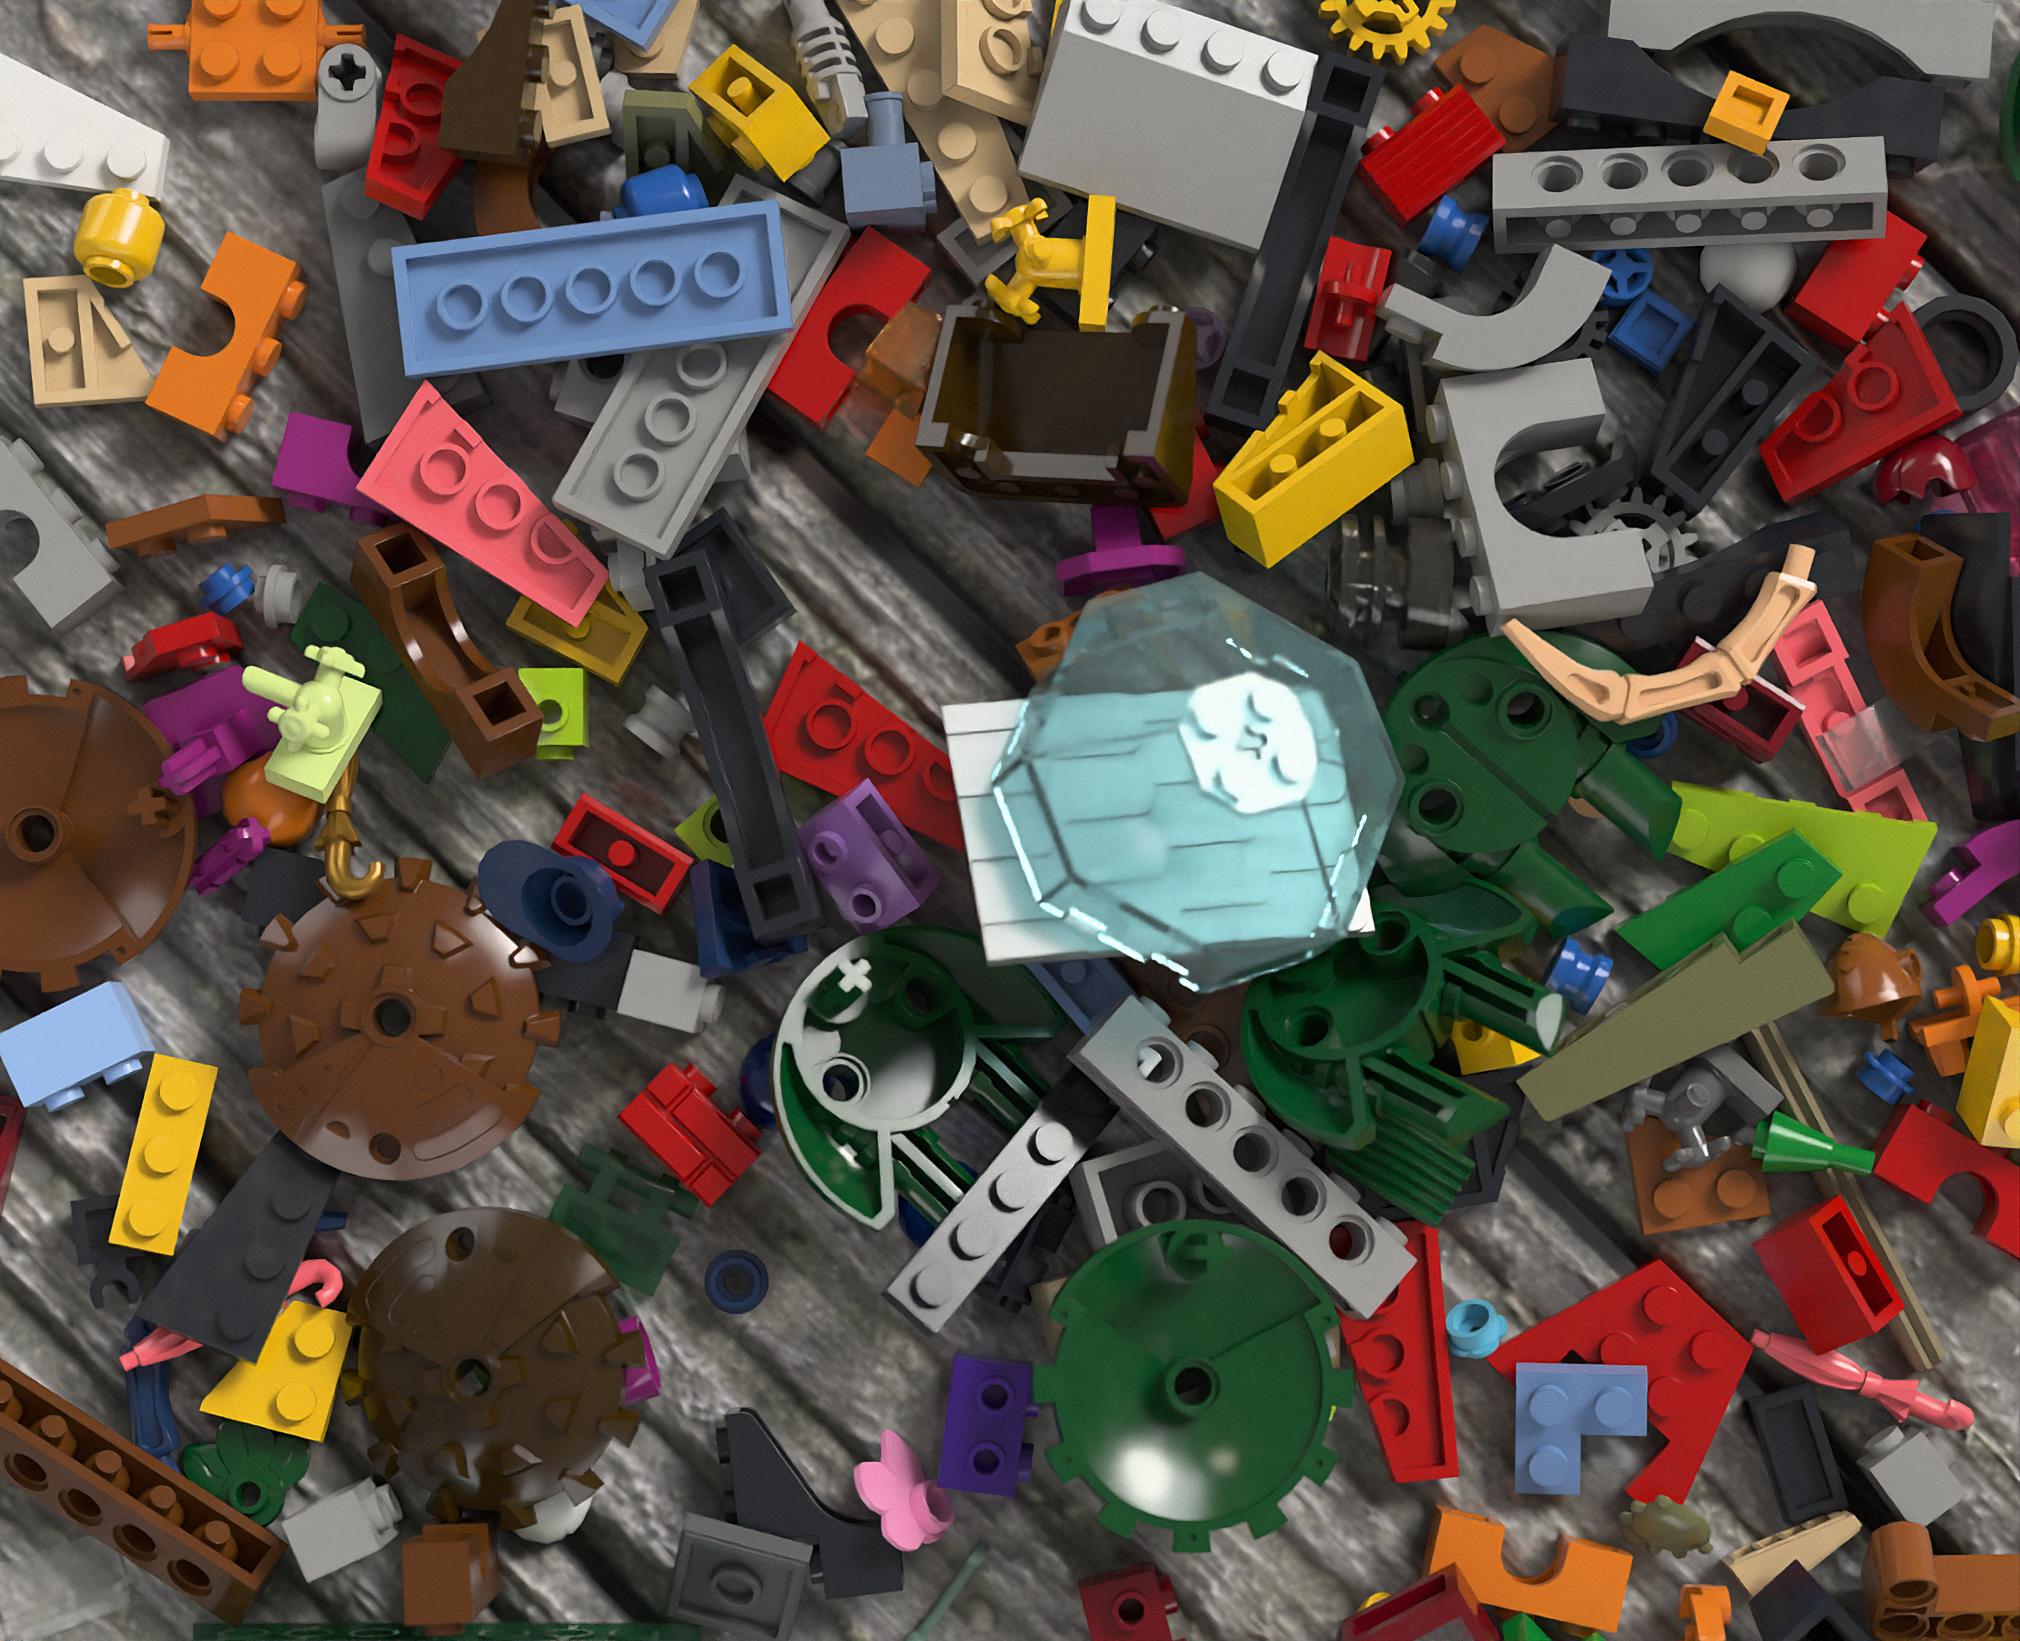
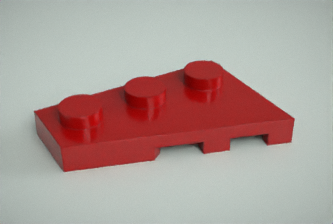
M397 33L380 119L377 123L366 172L364 195L421 221L424 219L466 161V159L450 157L438 147L445 82L464 62Z
M1903 299L1886 316L1889 319L1886 324L1865 345L1860 343L1844 359L1847 364L1819 392H1812L1758 447L1784 503L1790 507L1799 504L1884 458L1895 450L1963 415L1910 306Z

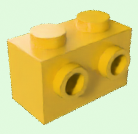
M734 44L687 87L710 115L706 120L723 147L728 151L732 148L755 173L765 167L785 182L795 172L805 168L813 160L816 152L831 139L788 84Z

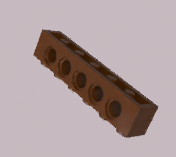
M0 1358V1476L237 1629L270 1584L289 1544Z

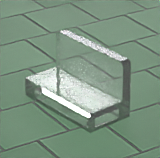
M87 1535L0 1566V1608L4 1620L0 1622V1641H33L116 1612L136 1601L137 1598L123 1556L92 1535Z

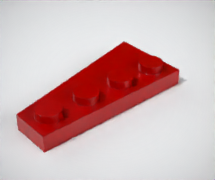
M799 640L764 718L779 771L837 797H840L868 778L904 827L963 853L957 820L950 757Z

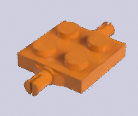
M192 0V8L187 16L186 24L149 23L147 28L149 32L147 34V42L150 51L186 50L190 60L189 94L194 101H318V71L321 59L326 52L336 45L347 43L360 46L364 50L366 49L364 41L366 40V30L364 24L328 25L323 13V0Z

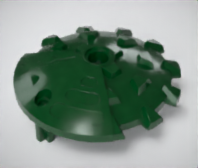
M1200 1219L1172 1220L1144 1226L1113 1239L1082 1262L1063 1283L1053 1298V1302L1047 1312V1318L1062 1325L1063 1328L1056 1345L1052 1366L1034 1364L1031 1369V1399L1034 1404L1052 1403L1054 1420L1061 1442L1044 1450L1051 1470L1063 1485L1077 1475H1080L1088 1486L1106 1502L1095 1518L1102 1526L1126 1539H1130L1137 1521L1154 1527L1174 1531L1172 1552L1186 1554L1211 1553L1210 1531L1230 1528L1246 1522L1253 1539L1258 1540L1288 1522V1519L1277 1503L1289 1494L1304 1476L1318 1487H1322L1340 1455L1322 1444L1329 1426L1332 1406L1352 1408L1354 1394L1353 1369H1332L1330 1352L1324 1331L1340 1325L1341 1321L1333 1302L1323 1286L1294 1255L1261 1234L1237 1225ZM1186 1367H1190L1198 1376L1199 1389L1194 1399L1188 1403H1183L1175 1394L1174 1383L1179 1372Z

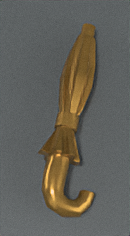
M358 748L326 801L327 822L314 843V849L318 853L325 851L326 883L336 896L355 900L373 894L383 881L386 869L384 863L373 862L368 865V872L363 878L355 879L351 877V856L355 855L354 847H362V843L350 820L352 817V801L350 799L354 793L359 769Z

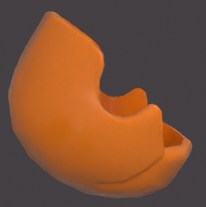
M268 751L262 757L250 762H243L234 770L229 771L220 790L223 814L233 827L244 818H257L260 827L268 828L270 831V842L265 847L281 849L295 845L312 834L324 814L326 805L267 782L264 767L274 752Z

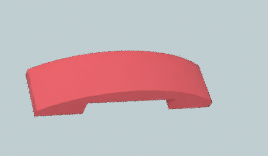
M1815 600L1801 609L1783 632L1769 655L1783 691L1806 706L1797 722L1819 767L1844 811L1854 812V810L1880 813L1884 818L1912 822L1913 819L1928 821L1904 769L1894 765L1844 661L1849 655L1823 601Z

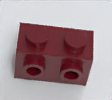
M1152 1561L1078 1580L1079 1592L1092 1641H1186L1185 1637L1177 1640L1172 1639L1167 1615L1179 1613L1169 1574L1156 1577Z

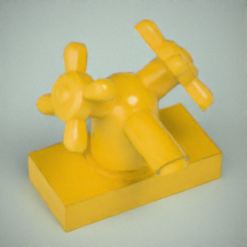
M1089 195L1086 236H1083L1082 239L1044 238L1041 236L1035 225L1049 219V216L1045 211L1048 207L1045 201L1040 198L1032 200L1028 205L1014 207L1002 217H996L991 220L990 229L994 243H1000L1012 235L1018 250L1015 257L1016 273L1007 286L992 274H989L986 278L985 286L988 289L987 295L990 299L995 300L1005 312L1017 317L1021 316L1027 324H1035L1041 317L1037 313L1040 307L1029 300L1037 286L1079 290V294H1081L1080 332H1106L1116 215L1115 196Z

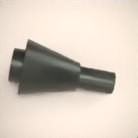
M1409 247L1402 257L1392 252L1383 290L1396 283L1430 299L1444 285L1443 282L1435 278L1440 266ZM1378 316L1376 317L1367 360L1372 363L1376 362L1392 335L1385 330L1387 320Z

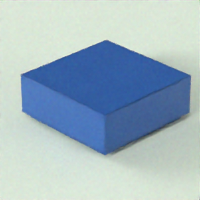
M1646 287L1635 298L1605 341L1657 377L1694 327L1696 321Z

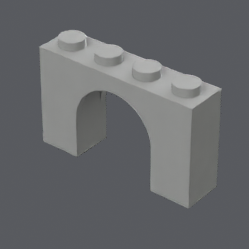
M1591 357L1444 378L1440 380L1433 405H1428L1426 408V426L1429 439L1433 444L1440 443L1445 461L1440 466L1442 490L1446 500H1455L1459 519L1455 522L1457 548L1462 558H1470L1474 577L1470 579L1471 603L1477 616H1485L1490 638L1506 635L1500 629V626L1510 618H1514L1531 631L1641 615L1654 587L1638 528L1572 538L1545 536L1517 522L1502 505L1495 488L1494 474L1503 465L1517 457L1595 443L1606 411Z

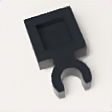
M120 1194L70 1201L78 1266L97 1264L98 1275H96L90 1287V1299L95 1309L104 1308L102 1290L110 1281L116 1280L126 1285L129 1304L138 1303L140 1297L139 1282L135 1275L126 1269L125 1259L144 1257V1252L108 1243Z

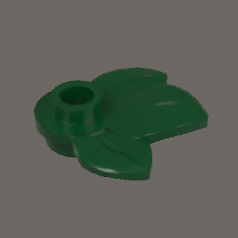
M223 1418L216 1434V1444L192 1443L185 1447L183 1455L184 1471L187 1479L264 1528L273 1523L282 1512L286 1491L305 1476L311 1460V1446L308 1439L285 1433L275 1436L273 1430ZM251 1485H258L261 1493L259 1501L252 1507H244L242 1503L244 1490Z

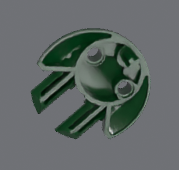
M1553 628L1531 630L1538 637L1576 663L1592 670H1612L1618 673L1620 677L1625 674H1638L1618 655L1590 639ZM1489 631L1472 635L1447 646L1417 666L1410 674L1406 670L1399 673L1396 678L1399 685L1386 700L1367 737L1359 772L1358 796L1361 818L1371 849L1386 876L1405 897H1426L1447 893L1465 886L1466 884L1462 880L1477 878L1495 885L1521 902L1534 915L1538 928L1553 940L1576 933L1606 918L1614 912V908L1538 845L1537 834L1549 824L1546 816L1550 812L1556 816L1570 796L1576 800L1583 798L1656 861H1662L1680 817L1683 803L1682 797L1625 749L1626 741L1654 734L1666 713L1625 725H1620L1613 720L1600 722L1583 712L1548 683L1507 635L1490 638ZM1523 692L1535 694L1533 704L1524 713L1518 715L1506 713L1508 703L1517 694ZM1433 789H1445L1448 791L1445 801L1439 807L1431 810L1419 808V801L1428 791Z
M1387 876L1365 882L1375 927L1374 936L1272 944V947L1264 956L1252 977L1251 985H1249L1244 999L1240 1021V1045L1244 1063L1263 1101L1275 1115L1299 1133L1324 1144L1351 1150H1360L1375 1140L1376 1117L1382 1120L1392 1117L1450 1148L1468 1141L1494 1125L1510 1113V1107L1507 1104L1435 1069L1427 1063L1435 1056L1432 1047L1434 1045L1439 1048L1442 1047L1452 1032L1455 1020L1458 1022L1471 1020L1552 1060L1565 1019V998L1561 994L1502 966V964L1528 949L1538 927L1534 915L1509 893L1477 878L1462 880L1466 884L1465 886L1447 893L1426 897H1405L1397 890Z
M931 925L897 926L863 935L830 954L809 973L791 997L778 1024L770 1060V1093L776 1124L785 1148L799 1172L815 1192L838 1213L855 1224L875 1234L880 1232L895 1215V1189L925 1219L936 1227L975 1179L937 1143L940 1136L928 1125L940 1117L950 1107L949 1105L962 1094L970 1102L976 1098L1013 1134L1052 1087L1018 1052L1022 1046L1047 1044L1066 1026L1068 1020L1057 1001L1024 964L988 966L984 942H980L978 936L961 930ZM906 988L915 989L922 994L927 1004L926 1013L918 1012L909 1005L905 996ZM823 1076L834 1077L840 1081L846 1094L845 1102L834 1101L828 1097L822 1085Z

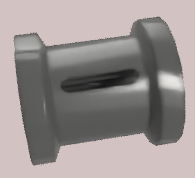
M831 138L816 152L813 160L805 168L795 172L785 182L775 175L774 178L786 190L803 202L821 209L826 202L823 194L842 167L840 149H847L849 147L839 139Z

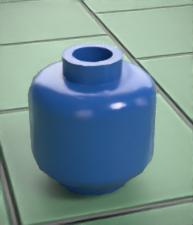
M670 164L624 181L620 188L622 205L613 207L612 215L615 220L709 208V204L695 173L686 175L679 166Z

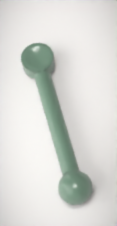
M981 1540L978 1541L917 1631L909 1632L904 1636L903 1641H927L929 1634L989 1552L990 1547Z

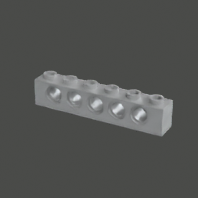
M1883 136L1769 141L1763 156L1732 143L1493 154L1492 210L1495 254L1537 253L1554 243L1570 251L1885 238L1888 188Z
M1131 994L1117 999L1066 1057L1256 1233L1279 1244L1307 1267L1323 1286L1333 1304L1349 1319L1368 1320L1418 1261L1404 1248L1408 1243L1406 1236L1387 1219L1378 1216L1374 1220L1356 1204L1361 1196L1344 1178L1333 1172L1327 1177L1309 1160L1314 1154L1312 1149L1298 1135L1286 1128L1279 1132L1262 1116L1266 1111L1264 1104L1253 1093L1239 1084L1234 1088L1230 1087L1214 1071L1219 1065L1208 1051L1192 1040L1184 1044L1167 1028L1171 1023L1169 1016L1156 1003L1145 996H1141L1137 1000ZM1145 1047L1155 1050L1163 1061V1073L1156 1083L1145 1080L1137 1068L1138 1056ZM1193 1091L1204 1095L1211 1107L1210 1118L1203 1127H1198L1191 1123L1185 1112L1186 1100ZM1242 1135L1250 1138L1258 1150L1257 1162L1250 1171L1241 1169L1233 1157L1234 1144ZM1290 1179L1299 1183L1305 1194L1304 1206L1295 1216L1287 1212L1281 1202L1282 1188ZM1338 1223L1344 1225L1352 1237L1351 1250L1343 1259L1337 1258L1329 1247V1234Z

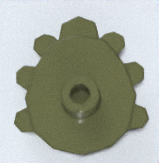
M1658 1495L1655 1497L1656 1502L1648 1504L1639 1500L1631 1501V1510L1634 1514L1625 1511L1619 1513V1521L1625 1525L1621 1527L1623 1540L1632 1545L1645 1544L1647 1552L1651 1555H1658L1663 1549L1671 1551L1675 1558L1681 1559L1686 1557L1688 1552L1695 1549L1701 1554H1709L1713 1549V1545L1709 1542L1711 1530L1706 1520L1691 1508L1673 1502L1668 1496Z

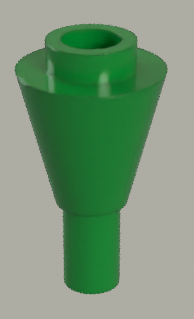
M1774 1110L1772 1122L1758 1121L1751 1157L1763 1160L1761 1172L1827 1171L1828 1168L1870 1177L1875 1152L1833 1143L1834 1139Z

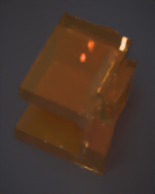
M909 300L903 308H899L866 351L864 358L869 361L856 376L855 383L914 422L929 386L944 319L937 313L922 309Z

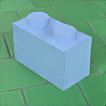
M108 981L0 1033V1057L24 1108L45 1104L49 1113L84 1098L85 1095L81 1086L102 1076L107 1085L139 1072L143 1069L139 1059L156 1051L124 982Z

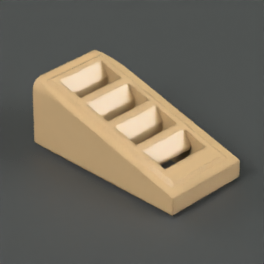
M1841 1508L1730 1552L1721 1558L1720 1561L1748 1597L1752 1599L1795 1559L1807 1571H1810L1859 1532L1862 1524L1853 1514Z

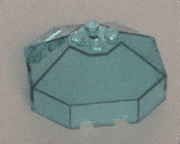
M1200 571L1093 599L1085 603L1059 665L1031 690L1015 726L1019 728L1009 752L1000 760L991 781L1039 906L1061 918L1065 917L1068 913L1078 916L1100 928L1098 938L1142 962L1153 957L1180 972L1181 975L1178 982L1203 994L1312 959L1347 936L1406 779L1358 661ZM1239 728H1244L1249 737L1259 736L1263 747L1255 752L1257 761H1252L1247 752L1237 753L1234 749L1233 742L1240 737Z

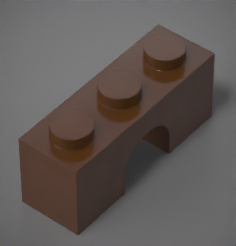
M496 1515L461 1517L459 1522H448L439 1518H432L422 1527L423 1535H412L402 1543L405 1626L424 1625L425 1635L437 1636L464 1632V1624L473 1622L498 1595L499 1572Z

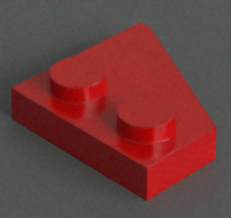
M209 612L149 630L142 637L143 640L137 642L131 648L132 655L121 657L120 662L126 683L131 684L192 666L193 673L218 669L231 663L230 653L244 650L245 646L238 624L214 612Z

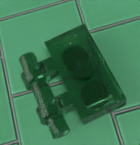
M586 1142L575 1165L597 1175L590 1191L587 1192L569 1182L564 1183L547 1219L565 1227L585 1241L608 1264L619 1282L653 1297L682 1237L660 1227V1224L668 1210L691 1220L700 1200L693 1193L679 1187L681 1184L679 1179L665 1172L661 1177H658L629 1163L630 1155L613 1147L607 1152ZM616 1185L649 1200L641 1217L608 1202Z

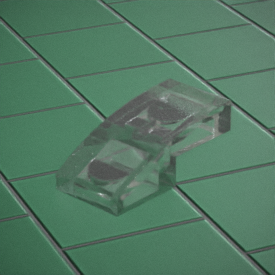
M1889 694L1866 706L1867 708L1818 735L1815 739L1848 793L1858 789L1950 733L1949 729L1932 734L1926 733L1905 716Z

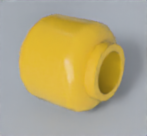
M117 188L112 191V194H101L92 197L84 205L74 239L73 253L80 264L84 266V273L92 280L110 287L127 288L133 285L134 281H141L154 271L164 236L165 223L159 213L149 206L150 202L146 196L131 189Z

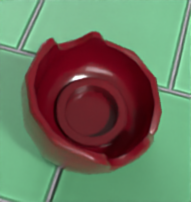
M1924 435L1895 450L1879 461L1873 474L1872 491L1880 506H1885L1895 499L1901 504L1907 505L1910 503V495L1917 499L1924 497L1925 486L1935 496L1942 498L1975 487L1979 481L1965 453L1957 443L1944 436Z

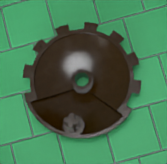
M471 1207L447 1212L421 1222L393 1240L364 1272L348 1304L345 1318L346 1324L362 1330L358 1350V1368L344 1369L340 1376L341 1391L345 1404L349 1407L364 1404L370 1424L379 1440L367 1449V1456L377 1471L383 1477L389 1479L393 1478L400 1470L405 1472L413 1481L431 1492L425 1505L426 1512L448 1522H459L464 1506L481 1510H499L501 1530H518L537 1524L538 1521L533 1505L545 1501L562 1491H565L574 1507L592 1497L605 1483L591 1468L603 1455L611 1440L628 1449L638 1431L642 1412L624 1406L627 1388V1368L646 1367L645 1347L640 1329L621 1333L615 1314L606 1298L609 1294L620 1288L621 1284L601 1256L585 1241L565 1227L542 1216L508 1207ZM476 1359L483 1362L489 1370V1387L481 1384L475 1375L474 1363Z

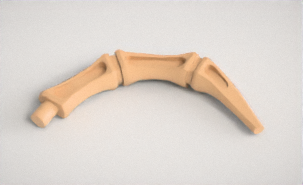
M1790 544L1782 573L1769 572L1764 579L1756 601L1739 625L1718 643L1713 652L1701 655L1690 665L1676 671L1652 676L1625 674L1620 677L1618 673L1612 670H1592L1576 663L1514 618H1510L1501 624L1500 629L1544 679L1583 712L1600 722L1613 720L1620 725L1629 724L1675 710L1734 697L1740 691V685L1746 686L1750 684L1783 632L1801 609L1817 593V585L1807 581L1815 550L1801 545Z

